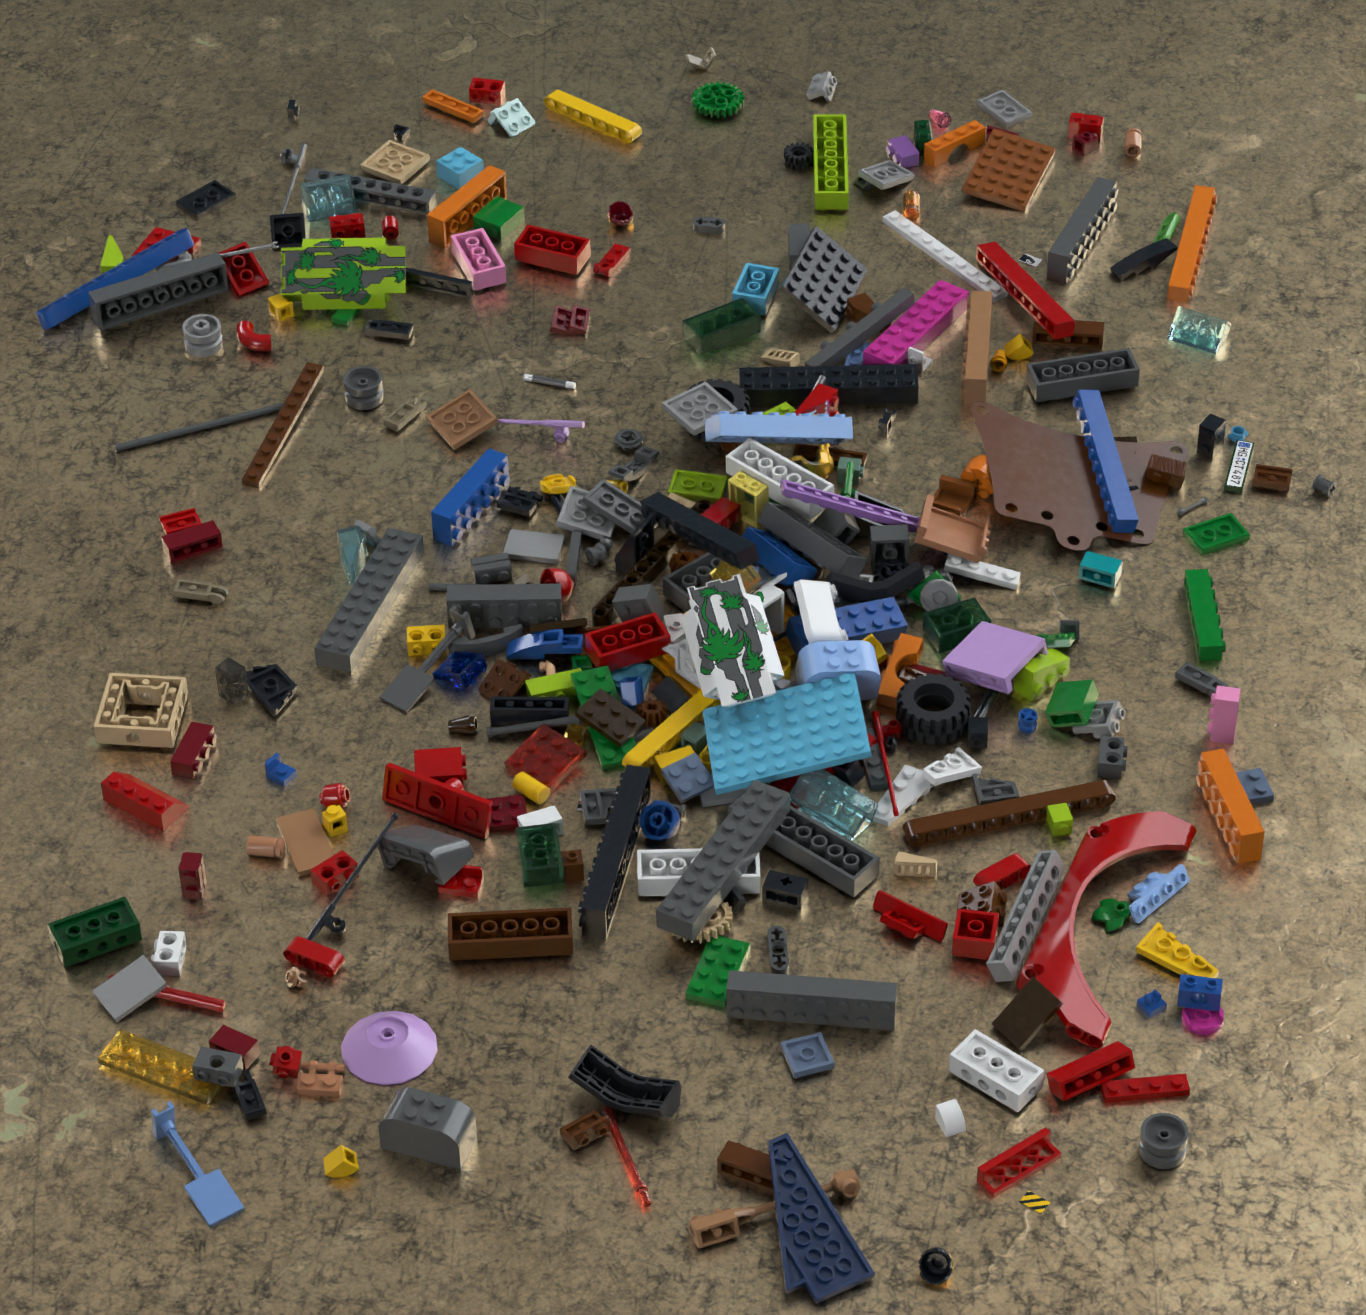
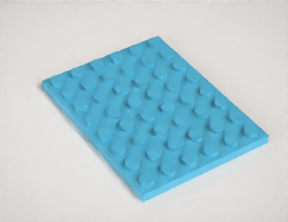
M845 673L838 677L825 678L822 681L778 690L773 696L727 708L718 705L703 710L716 795L748 788L754 780L768 783L872 757L855 673Z

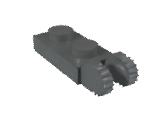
M1188 662L1175 672V678L1209 694L1210 698L1212 693H1216L1217 686L1229 687L1228 684Z

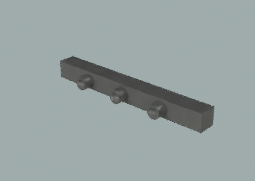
M903 288L882 305L875 302L871 307L872 312L858 323L853 321L847 323V331L831 343L827 340L823 341L820 345L821 351L806 361L805 366H834L915 304L914 294Z

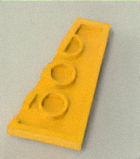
M1159 922L1136 946L1137 953L1180 975L1185 974L1216 978L1218 976V969L1202 956H1196L1191 952V948L1187 944H1181L1176 939L1177 936L1172 932L1168 933L1165 931L1163 925Z

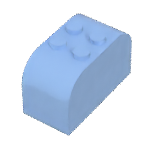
M863 640L821 641L810 643L800 650L795 668L797 686L822 681L825 678L838 677L845 673H855L860 700L877 699L881 676L875 649L871 643Z

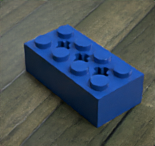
M747 527L742 537L755 543L760 559L755 562L756 565L766 568V573L773 577L787 572V577L779 581L784 586L790 585L794 587V582L798 580H813L818 572V569L767 531Z

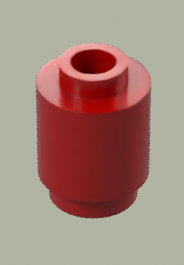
M386 216L381 223L382 235L388 240L396 239L399 235L398 220L394 216Z

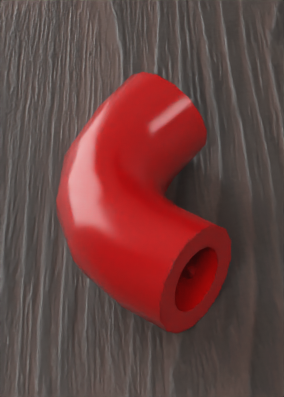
M244 320L237 324L236 334L239 342L245 348L260 352L272 351L271 334L254 333V326L249 321Z

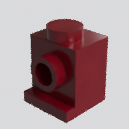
M1085 131L1078 136L1074 135L1072 150L1082 156H1086L1098 149L1099 138L1097 134Z

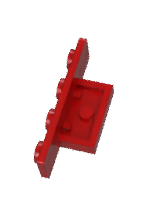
M882 890L877 891L873 909L883 913L881 914L880 922L886 924L887 928L898 930L905 937L911 939L925 934L939 942L944 940L948 927L947 922Z

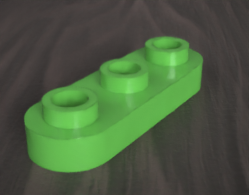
M1172 212L1163 220L1153 243L1166 238L1170 240L1171 236L1175 233L1176 226L1180 223V216L1176 212Z

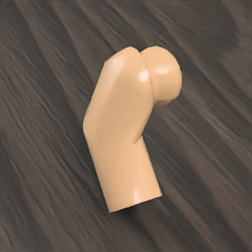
M550 661L539 663L540 672H546V675L556 673L555 665Z

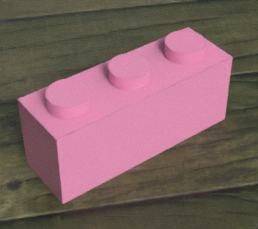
M1217 686L1216 693H1212L1210 705H1214V707H1210L1209 719H1212V722L1209 721L1207 733H1211L1210 741L1234 745L1241 689Z

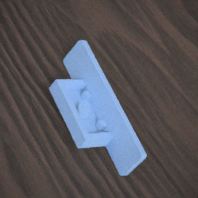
M1179 864L1168 874L1158 872L1148 874L1145 880L1136 884L1133 887L1134 889L1127 894L1129 900L1134 901L1129 905V910L1135 923H1140L1190 881L1183 864Z

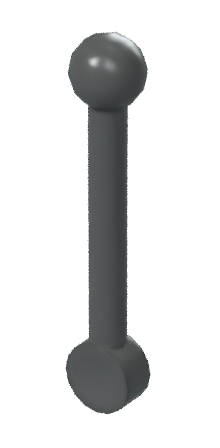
M1203 497L1201 501L1184 509L1179 508L1177 510L1178 515H1183L1184 512L1201 504H1208V498Z

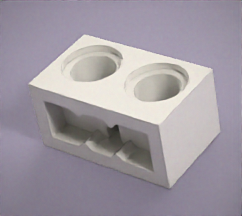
M160 931L158 939H155V954L151 955V964L161 976H180L187 946L185 932Z

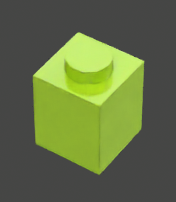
M1067 803L1048 805L1046 820L1052 836L1072 834L1073 818Z

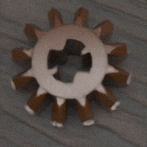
M678 550L677 554L673 553L669 561L670 572L672 573L699 558L698 555L694 554L693 551L687 552V550L684 552Z
M649 698L648 701L642 700L641 704H637L636 714L646 720L644 725L646 729L650 727L655 729L668 718L669 709L664 701L659 702L658 698L655 700Z

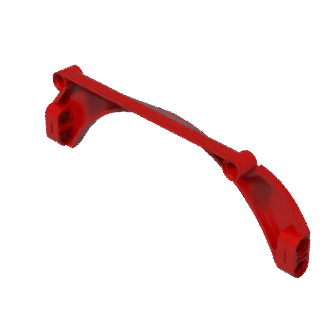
M1164 811L1121 816L1103 822L1100 826L1093 825L1088 828L1016 980V986L1021 990L1034 976L1064 1003L1056 1013L1065 1025L1066 1033L1071 1038L1091 1048L1099 1049L1103 1046L1112 1024L1110 1017L1088 986L1076 954L1074 920L1083 891L1104 869L1127 857L1160 850L1189 851L1197 832L1192 824Z

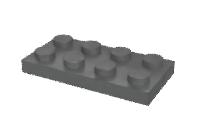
M604 479L592 488L582 500L584 504L631 534L646 519L641 513L642 507L639 501Z

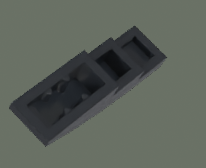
M1168 238L1157 241L1123 258L1110 267V270L1122 281L1132 273L1138 275L1147 267L1153 269L1178 250V247Z

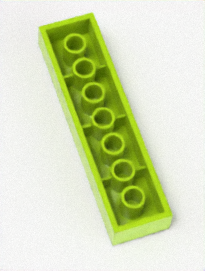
M846 114L813 115L815 210L848 209Z

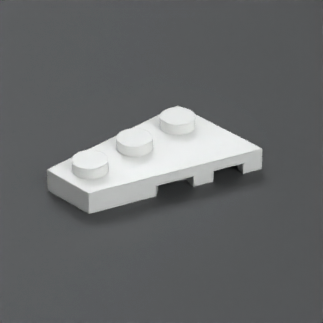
M958 747L953 754L948 753L943 760H937L925 767L922 776L932 785H940L971 777L972 774H981L982 766Z

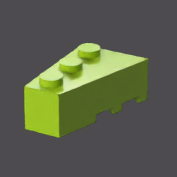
M1055 648L1047 649V655L1038 653L1036 657L1032 658L1014 676V690L1030 701L1042 695L1046 689L1053 686L1059 679L1069 673L1070 658Z

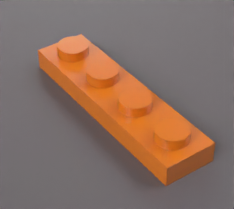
M433 89L422 96L423 103L472 123H475L484 116V110Z

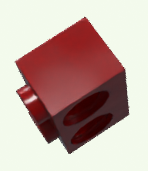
M473 77L469 87L470 102L502 104L505 97V81Z
M341 850L310 869L312 884L324 895L329 896L344 886L358 866V863L344 850Z

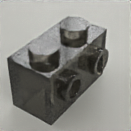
M228 657L215 667L220 697L237 705L249 695L245 666Z

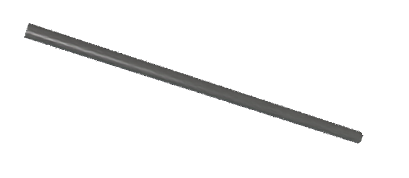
M284 402L114 445L115 451L118 452L281 410Z

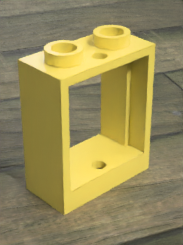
M739 471L728 480L729 500L741 504V520L758 528L761 524L757 520L766 503L769 502L768 486ZM744 491L754 496V505L745 500Z

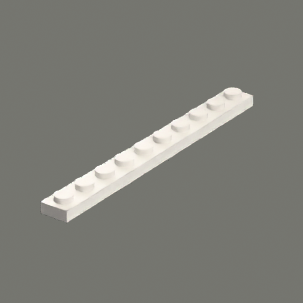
M896 210L883 216V223L978 291H992V301L994 303L1008 295V292L1001 285Z

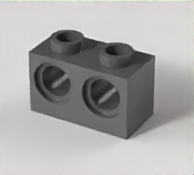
M1101 735L1097 777L1121 779V771H1126L1127 761L1123 760V758H1127L1128 746H1124L1125 738Z

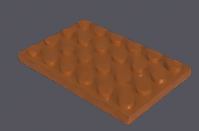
M993 129L962 187V193L1025 212L1055 154L1056 148Z

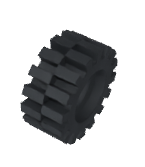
M796 142L795 145L791 143L784 148V164L787 168L790 167L792 170L796 168L799 171V169L804 170V168L808 169L809 166H812L814 150L811 146L809 147V144L804 145L803 142L801 144Z

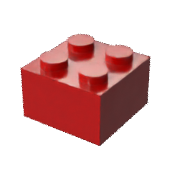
M958 909L952 938V955L989 959L997 941L999 913Z

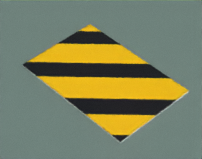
M1029 1190L1019 1201L1040 1214L1051 1203Z

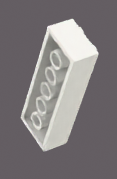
M751 438L726 455L727 474L733 477L736 473L742 471L768 486V497L782 505L788 506L808 520L814 518L825 508L817 504L804 503L799 499H790L782 495L780 489L782 479L834 493V485Z
M703 848L637 850L638 896H667ZM759 853L734 885L741 894L760 893Z

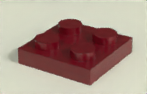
M524 794L486 798L493 801L489 832L519 829L517 816L527 814Z

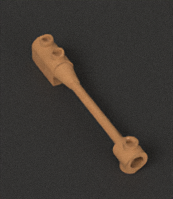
M839 1169L834 1175H831L830 1183L821 1185L825 1193L833 1191L837 1196L844 1195L847 1198H851L859 1192L860 1184L854 1169L846 1171ZM772 1201L756 1207L728 1208L725 1210L717 1208L712 1214L703 1217L695 1215L691 1221H688L690 1235L699 1249L740 1236L739 1226L752 1220L757 1215L775 1210V1203Z

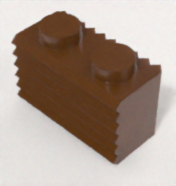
M1153 453L1147 465L1145 479L1181 488L1185 479L1187 463L1186 461L1169 459L1168 457L1158 456V454L1155 455Z

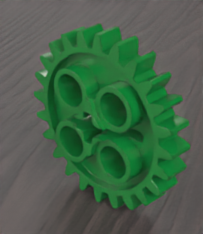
M719 81L716 84L710 82V85L704 83V87L699 86V89H695V92L692 93V104L695 107V111H699V114L705 113V116L711 115V118L714 115L717 118L722 115L725 118L726 114L732 116V112L737 114V110H741V107H744V92H741V88H737V85L731 86V83L727 85L725 82L720 84Z

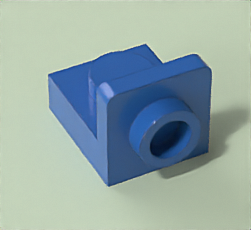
M275 753L265 763L266 778L284 787L297 776L296 769L282 763L281 756L278 753Z

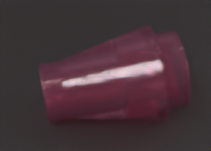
M932 109L928 113V117L940 128H946L951 123V117L947 112Z

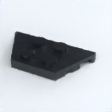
M277 664L264 667L256 666L252 667V671L241 672V668L235 669V676L273 717L282 710L297 692V685Z

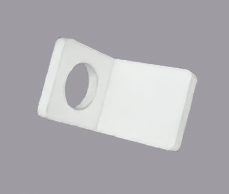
M913 347L908 348V364H917L918 371L923 372L933 363L932 359L924 356V352Z

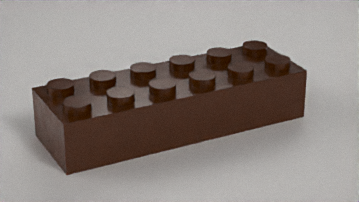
M567 907L448 913L449 961L574 955L572 909Z

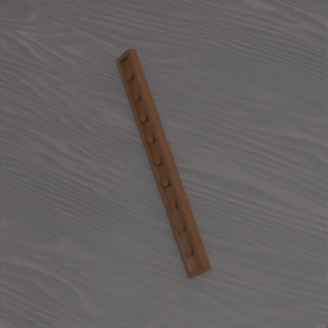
M306 363L242 478L243 485L260 488L323 374L324 365Z

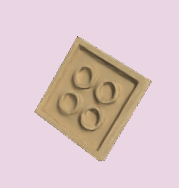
M388 140L360 164V169L393 183L403 184L430 161V156Z

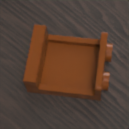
M941 475L939 488L934 495L932 507L964 517L976 498V484Z

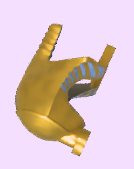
M829 443L819 445L816 460L813 462L807 461L802 456L787 458L790 461L798 460L803 468L824 480L832 474L834 468L833 458L828 448L830 447Z

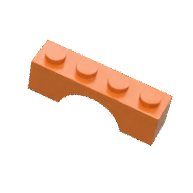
M973 120L925 143L924 160L935 168L947 162L951 152L961 144H965L971 149L985 144L986 127Z
M901 633L899 639L895 640L893 654L888 656L886 670L883 669L881 674L877 704L896 709L897 694L905 684L897 675L902 665H918L924 650L923 638Z

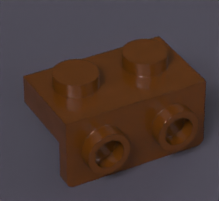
M595 1109L560 1128V1135L573 1150H576L610 1132V1118L607 1115L602 1117Z

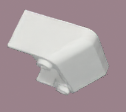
M795 581L794 588L805 635L809 644L821 641H847V633L845 629L841 630L834 607L835 603L840 602L835 585L824 581Z

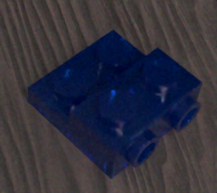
M454 651L432 675L435 680L449 681L451 687L466 689L475 683L478 676L486 672L488 665L481 653Z

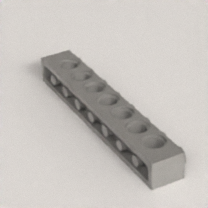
M1057 850L1038 851L986 965L996 982L1015 980L1065 870Z

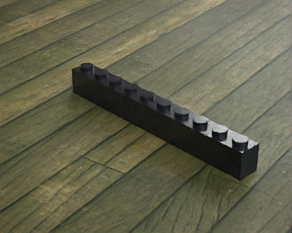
M660 492L640 501L641 513L644 518H647L650 514L654 515L655 524L691 542L711 555L720 558L731 566L742 570L760 560L755 543Z

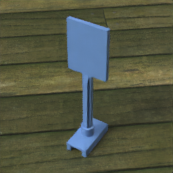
M171 1101L167 1102V1109L160 1113L156 1109L151 1110L154 1137L158 1140L168 1136L196 1178V1180L184 1185V1189L208 1226L211 1227L243 1211V1204L221 1171L217 1169L204 1174L176 1132L175 1107Z

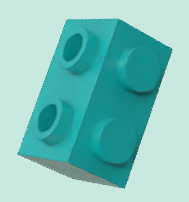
M1087 551L1079 566V579L1115 588L1122 574L1123 560Z

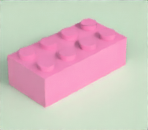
M483 228L451 235L452 253L467 279L472 281L474 291L507 283L506 266Z

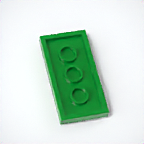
M718 936V939L711 937L705 946L687 987L685 998L725 1008L727 1005L726 988L729 970L741 971L750 951V943Z

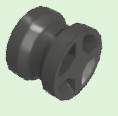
M601 543L585 550L587 560L593 566L598 564V561H605L608 558L607 551Z

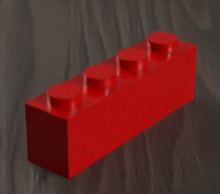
M1116 1041L1046 1074L1050 1092L1065 1101L1135 1069L1132 1050L1121 1042Z

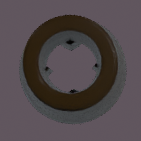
M467 715L449 720V732L468 734L477 732L478 722L476 716Z

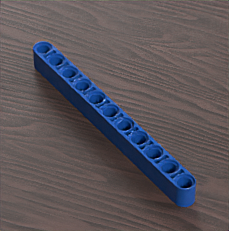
M188 228L176 231L37 311L36 316L42 329H49L90 306L89 291L142 276L191 248L194 242Z

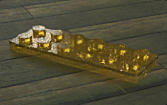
M122 1029L117 1032L98 1057V1063L206 1105H209L222 1087L219 1084L194 1079L192 1065L196 1057Z

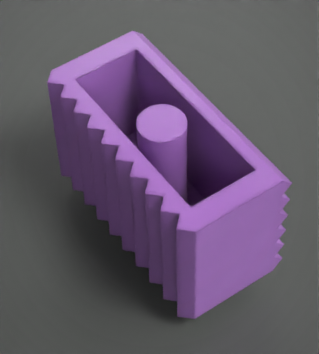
M907 135L888 140L886 152L892 156L893 162L905 169L919 165V151L912 144L911 140L908 139Z

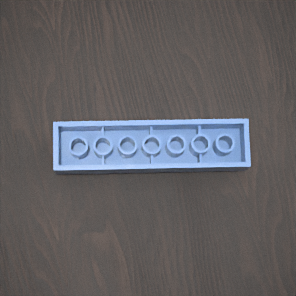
M720 411L718 414L711 415V418L705 420L706 442L744 443L751 438L758 443H829L830 445H838L853 439L852 417H845V414H836L834 417H829V414L812 416V413L796 416V413L779 415L778 412L768 413V415H763V412H753L752 415H749L744 411L735 412V414H729V411Z

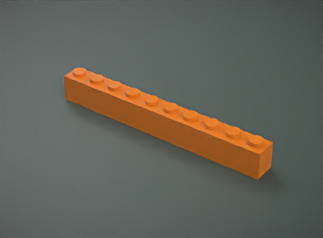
M1199 185L1194 187L1168 285V300L1188 302L1189 295H1193L1199 265L1201 264L1204 246L1206 245L1212 215L1214 214L1217 202L1214 187Z

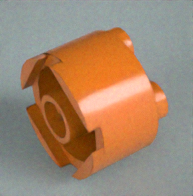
M978 455L971 458L961 474V480L975 483L976 494L984 499L993 493L992 478L987 456Z

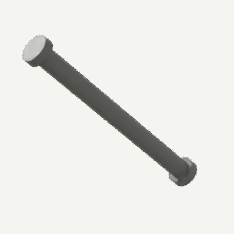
M576 716L496 728L489 726L486 727L487 737L492 738L495 735L576 723V725H581V720Z

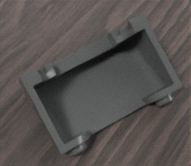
M410 825L387 831L377 846L385 867L392 869L401 858L422 864L425 872L428 874L432 872L437 877L435 882L444 885L474 857L471 844L466 839L421 825Z

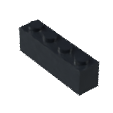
M491 696V727H502L570 716L569 697ZM569 724L555 727L569 728Z

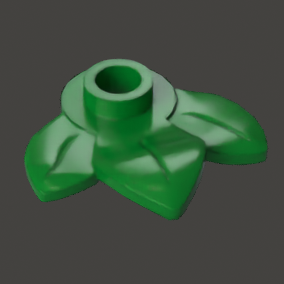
M1113 898L1103 899L1099 902L1101 907L1094 911L1091 918L1094 921L1106 922L1107 932L1115 931L1123 926L1124 920L1131 916L1130 904L1126 901L1118 902Z

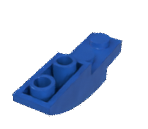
M563 629L527 634L507 644L506 659H545V654L582 653L583 634H563Z

